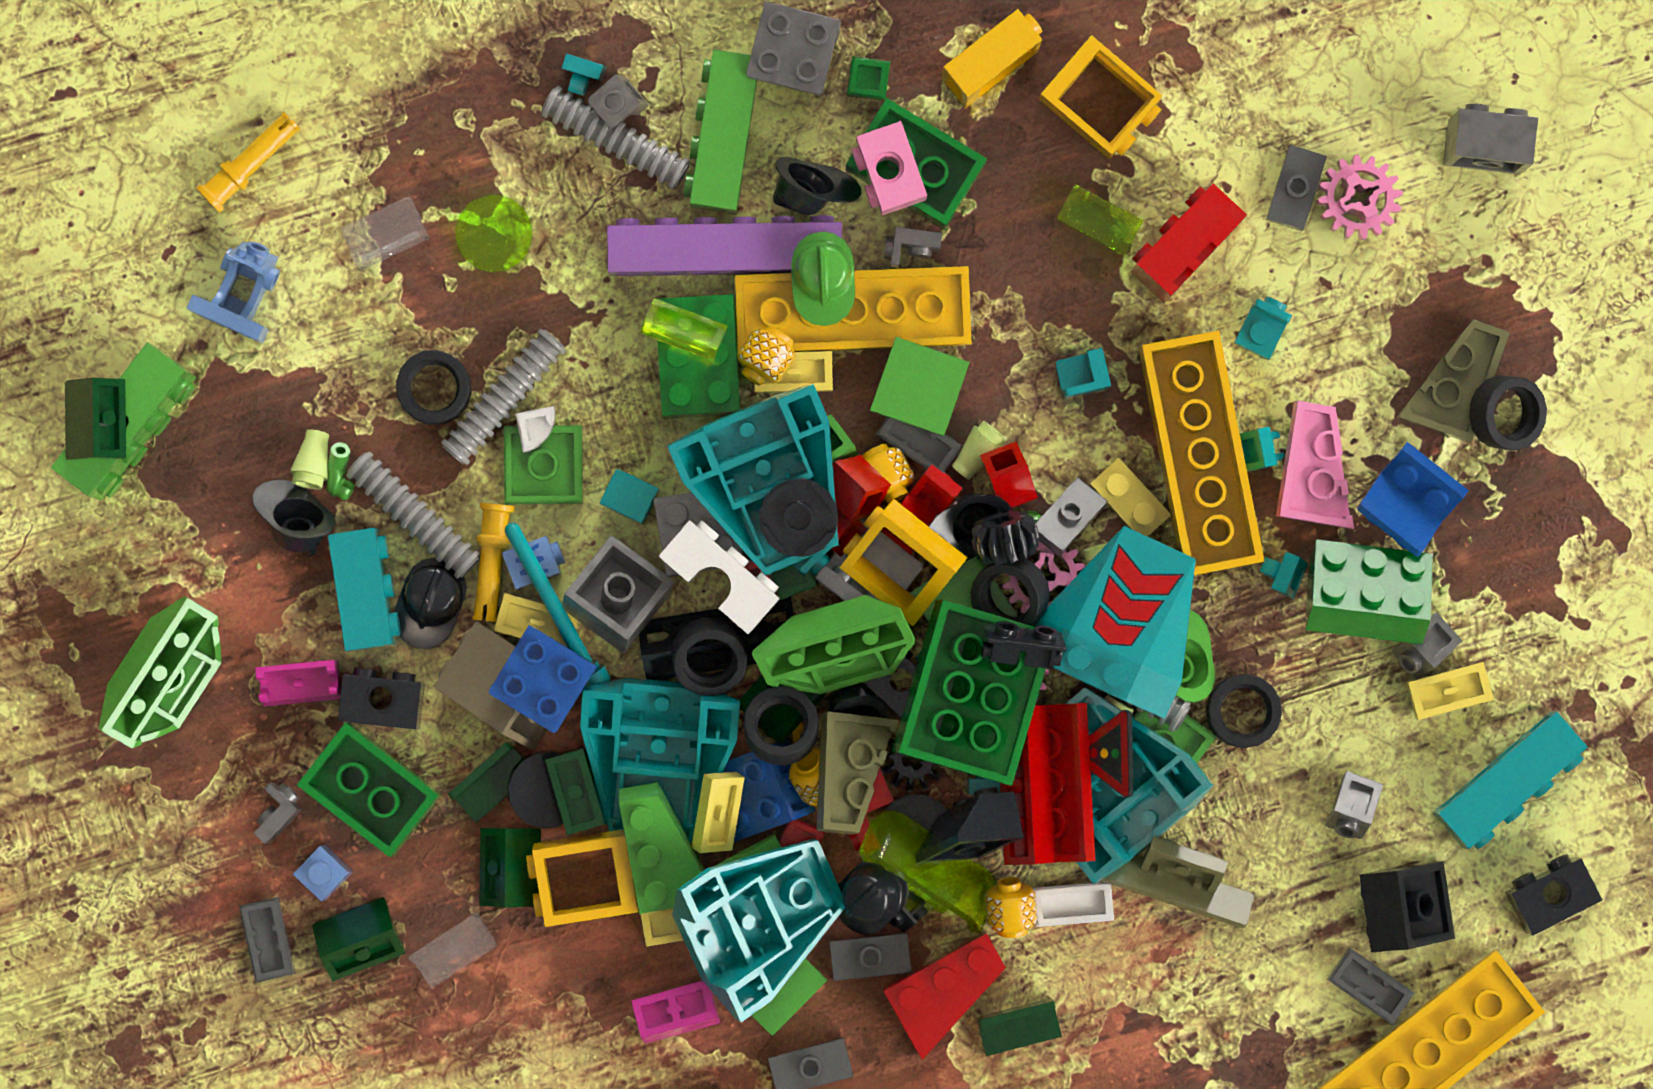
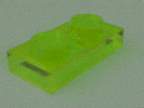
M1076 184L1056 218L1057 221L1123 256L1126 255L1144 221Z
M654 298L643 321L640 333L714 361L728 326Z

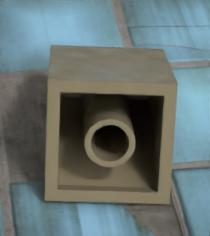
M476 621L472 628L463 634L459 648L451 660L443 665L439 672L438 680L433 687L503 735L534 751L547 732V729L489 694V689L516 646Z

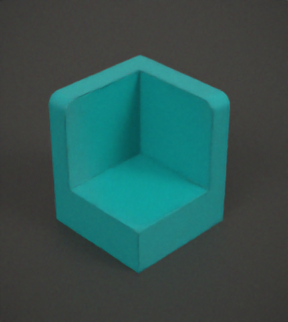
M1103 348L1090 350L1083 355L1058 360L1055 363L1063 399L1106 390L1111 387Z
M616 469L601 498L600 504L644 525L654 504L653 499L657 498L660 489L620 469Z

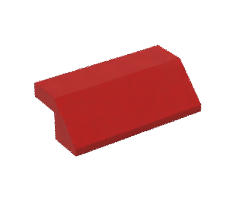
M1087 703L1035 706L1013 784L1010 786L1000 783V792H1014L1024 836L1003 847L1004 865L1095 861Z

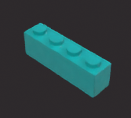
M1550 711L1437 808L1433 814L1463 848L1470 849L1474 846L1478 850L1495 836L1492 829L1504 820L1506 824H1509L1525 810L1522 804L1532 795L1538 799L1554 785L1551 779L1562 769L1565 773H1568L1579 765L1584 759L1581 753L1588 747L1557 711Z

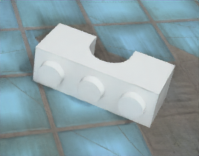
M689 520L659 557L689 583L705 568L717 567L722 569L730 579L731 590L727 599L718 609L747 634H750L780 600L774 594L779 587L762 572L755 577L744 568L749 561L732 546L727 551L721 548L715 542L719 535L701 520L696 526Z

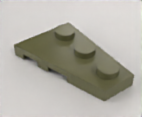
M1474 319L1471 320L1396 418L1471 443L1475 435L1469 419L1471 399L1476 389L1486 379L1495 376L1510 332Z
M829 711L821 714L817 831L851 835L860 832L875 790L873 788L879 767L883 766L888 753L885 750L891 734L895 733L899 720Z

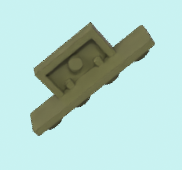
M1154 836L1144 856L1137 855L1101 880L1242 929L1248 923L1254 895L1250 892L1221 883L1228 861L1216 858L1207 852H1199L1181 846L1172 840L1160 839Z

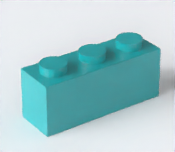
M376 528L328 535L345 651L351 652L396 645L395 636L401 635L398 613H391L389 597H395L392 574H385L383 559L389 558L386 535L379 536V530Z

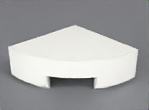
M554 406L516 413L524 453L539 447L549 437L555 423Z

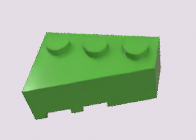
M658 782L619 789V806L639 914L671 909L674 907L677 889L706 869L699 859L697 851L691 848L692 844Z

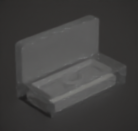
M409 196L343 226L341 229L351 251L350 255L360 271L430 238L414 201Z
M476 912L408 956L411 964L415 962L429 986L433 988L498 944Z

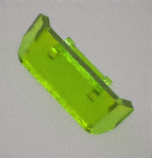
M886 810L872 820L859 850L861 859L864 862L877 863L905 880L908 883V889L931 904L934 910L942 914L949 909L967 921L970 932L981 933L986 922L985 894L989 888L996 885L994 875L972 859L916 863L915 855L927 837L928 830L904 814L896 811Z

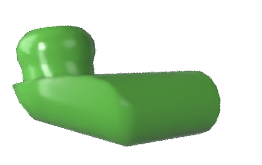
M342 442L335 443L330 449L327 491L333 498L338 496L341 500H348L354 491L355 485L351 480L345 479L350 448Z

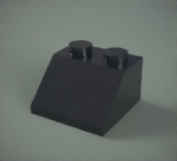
M989 787L975 791L974 798L954 802L953 809L941 814L937 818L915 855L916 863L981 859L1023 838L1014 792L998 793L996 787Z
M1444 861L1384 869L1359 875L1361 897L1364 903L1367 923L1366 932L1371 952L1409 950L1455 939Z

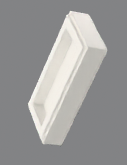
M1098 882L1096 884L1080 883L1032 887L1036 895V927L1114 921L1112 889L1109 883Z

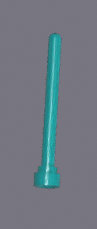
M514 522L508 523L505 527V534L567 647L597 665L596 670L584 687L609 682L611 677L604 664L599 665L597 660H592L519 525Z

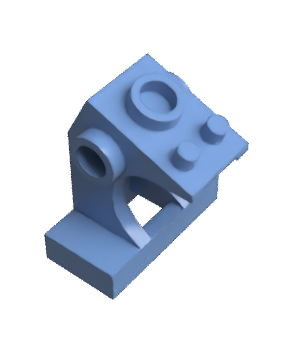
M243 241L235 249L229 248L220 267L221 270L226 271V275L216 296L209 302L192 295L186 309L263 344L269 330L252 320L265 291H272L279 278L280 270L275 268L279 257L270 254L266 246L257 242L250 241L246 243ZM239 274L256 281L247 303L230 295Z

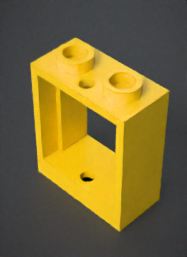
M1017 9L943 67L941 79L966 109L1038 53L1042 42L1039 34L1043 31L1029 13L1023 16L1019 9Z
M1092 35L1045 88L1039 98L1044 105L1109 160L1116 152L1122 157L1137 139L1132 135L1135 129L1141 123L1148 127L1162 110L1157 105L1162 95ZM1094 59L1145 101L1110 143L1059 100Z
M893 499L885 510L877 506L864 522V525L869 530L863 537L856 533L847 544L843 552L848 557L839 568L880 601L901 608L906 621L914 626L967 557ZM884 526L938 568L916 598L862 556Z
M624 829L534 843L533 855L526 856L530 879L537 878L539 893L533 894L536 917L543 916L545 927L637 913L639 910ZM612 848L620 901L554 911L545 858Z

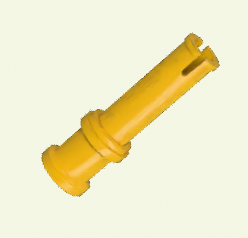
M282 112L281 116L232 162L227 160L219 165L221 170L205 185L199 184L196 190L220 213L224 209L223 204L239 189L245 190L248 187L249 181L247 179L301 129L293 120H290V117L285 112Z
M480 502L479 508L483 510L481 532L476 535V541H478L477 545L481 546L472 619L484 620L485 605H487L486 621L496 622L503 564L502 552H504V548L508 549V545H511L505 534V527L509 523L510 513L514 512L515 506Z

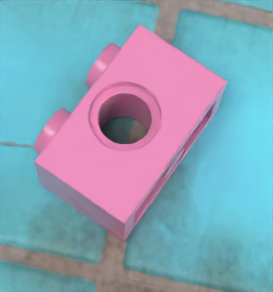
M901 121L856 136L858 147L851 150L858 171L866 169L871 183L864 186L871 208L879 206L881 215H885L926 201L927 193ZM890 160L896 163L899 168L898 175L889 180L881 178L876 171L880 162Z

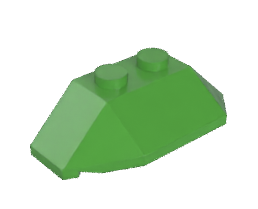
M864 595L792 616L753 650L752 656L767 685L776 687L782 685L793 687L798 691L823 694L893 674L908 650L914 645L915 637L901 608Z
M184 596L151 617L107 684L99 729L130 748H135L142 745V742L156 739L179 729L222 663L218 616Z

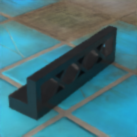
M791 597L780 599L750 634H747L741 628L738 629L742 633L746 645L747 665L757 664L752 656L753 650L786 622L769 623L764 619L769 614L785 612L787 620L794 616ZM720 609L651 619L639 634L641 657L646 679L660 680L676 677L672 662L673 641L679 630L689 622L703 617L721 618L728 622L731 619ZM664 631L670 634L664 641L648 643V633ZM706 639L695 643L688 649L686 660L691 669L703 673L725 669L731 664L733 653L727 643L716 639Z

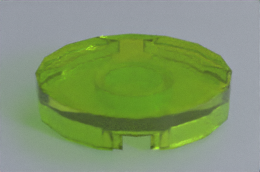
M498 194L484 196L470 202L460 213L455 227L457 246L464 259L476 269L489 273L505 272L519 265L529 253L533 241L532 223L524 208L513 199Z

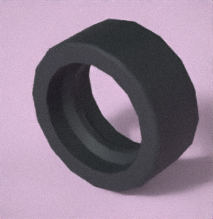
M439 350L422 351L410 357L400 368L396 380V394L403 410L416 421L428 425H442L458 418L467 408L472 394L471 379L464 365L451 354ZM428 365H439L447 368L456 380L457 392L454 400L441 410L430 411L420 407L411 394V383L414 375Z
M1497 375L1486 379L1476 389L1470 402L1469 419L1472 431L1479 441L1492 448L1517 451L1526 448L1540 437L1546 424L1547 406L1545 397L1539 387L1527 378ZM1506 390H1514L1519 396L1522 405L1521 420L1517 428L1510 435H1501L1494 421L1495 405L1499 397Z
M1025 559L1024 561H1015L1012 565L1005 563L997 566L993 563L986 566L973 580L970 597L973 609L1032 626L1047 610L1050 593L1048 582L1042 571L1030 560ZM1009 574L1015 576L1024 584L1030 598V606L1025 614L1013 617L1005 614L996 606L990 590L991 582L996 576Z
M703 617L689 622L679 630L673 641V669L677 680L687 690L698 695L716 696L729 692L740 683L746 673L747 650L742 633L732 623L721 618ZM702 640H720L731 647L733 653L732 662L722 671L713 674L700 673L689 667L686 660L688 649Z
M1249 674L1229 676L1219 682L1209 694L1205 709L1207 723L1213 734L1225 744L1238 748L1259 746L1269 740L1278 729L1282 716L1281 701L1273 686L1261 677ZM1235 689H1252L1260 694L1266 703L1267 714L1265 721L1258 730L1252 733H1235L1226 727L1222 720V702L1227 694Z
M778 686L765 689L752 698L745 710L744 735L748 747L756 757L769 764L786 766L799 762L810 754L817 742L819 720L815 705L806 694L793 687ZM778 705L791 706L798 710L805 723L801 738L794 744L785 747L772 746L766 743L758 730V722L762 713L768 708Z

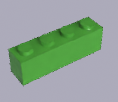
M713 49L712 60L704 59L701 82L708 83L706 98H698L695 118L697 121H702L700 136L693 135L690 149V159H696L694 175L687 174L684 188V197L690 198L691 208L737 215L757 80L748 78L746 74L751 55Z

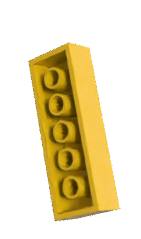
M1219 330L1142 345L1138 350L1178 551L1196 559L1194 576L1264 562Z

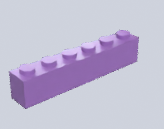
M829 215L811 216L810 222L795 223V217L775 216L772 217V223H756V217H734L733 224H717V218L714 217L694 218V224H678L677 218L655 219V225H639V219L634 218L616 219V225L607 226L609 276L792 273V256L798 243L809 234L817 232L834 233L842 238V222H834V216Z

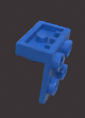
M1406 442L1382 469L1358 505L1357 510L1370 523L1377 525L1396 540L1399 546L1408 550L1414 556L1419 557L1442 521L1462 501L1469 490L1410 443Z
M529 625L489 689V694L555 733L593 675L597 665Z
M787 738L782 744L777 742L771 745L785 747L791 744L789 738ZM753 752L727 762L723 773L737 772L745 777L734 842L816 811L814 806H810L802 801L790 782L789 769L791 764L786 766L772 765L757 758Z

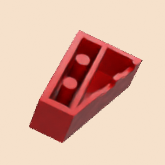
M1214 183L1207 190L1200 186L1185 201V204L1190 208L1180 218L1173 214L1158 230L1163 236L1153 247L1147 242L1132 258L1136 265L1131 270V273L1164 304L1247 216Z
M984 931L883 988V991L920 1058L923 1060L1006 967L987 933Z

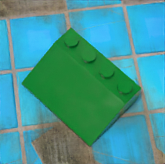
M936 600L892 751L1012 786L1046 668L1024 666L1025 652L1021 651L1018 653L1016 665L989 662L988 658L981 657L983 641L987 642L983 624L995 625L996 622L1006 621L1014 623L1020 628L1034 629L1035 627L946 600Z

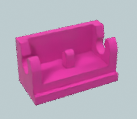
M339 660L255 667L256 679L260 682L258 697L264 707L338 700L341 697Z
M703 981L631 1000L639 1033L645 1044L720 1023L713 1000V993Z

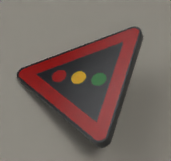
M1122 710L1089 735L1091 772L1125 798L1133 795L1132 713L1129 710Z

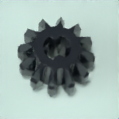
M1010 510L1003 513L999 511L994 515H986L984 519L975 522L972 529L973 538H971L973 550L976 551L977 559L982 560L987 565L993 563L997 566L1005 563L1012 565L1015 561H1024L1027 556L1035 554L1036 548L1039 546L1037 525L1034 523V518L1024 511L1015 512Z
M890 738L888 746L893 748L895 741ZM896 752L894 754L887 753L885 760H893L894 764L885 766L882 769L884 775L890 774L895 770L899 772L891 782L894 787L900 784L903 777L908 778L906 783L907 792L913 791L914 779L917 778L923 790L928 789V782L924 778V775L927 773L937 781L941 778L938 772L931 769L934 763L919 761L922 766L914 770L911 765L904 766L902 764V757H907V755Z

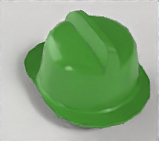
M817 232L809 234L798 243L792 256V292L795 308L805 320L812 324L821 326L836 324L848 315L854 304L855 278L852 252L847 243L834 233Z
M1190 610L1182 683L1176 697L1186 702L1195 703L1205 699L1212 692L1215 683V669L1207 625L1200 615Z

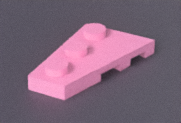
M1294 401L1276 511L1277 517L1354 529L1353 517L1350 515L1347 494H1349L1347 480H1344L1341 455L1343 452L1336 407Z

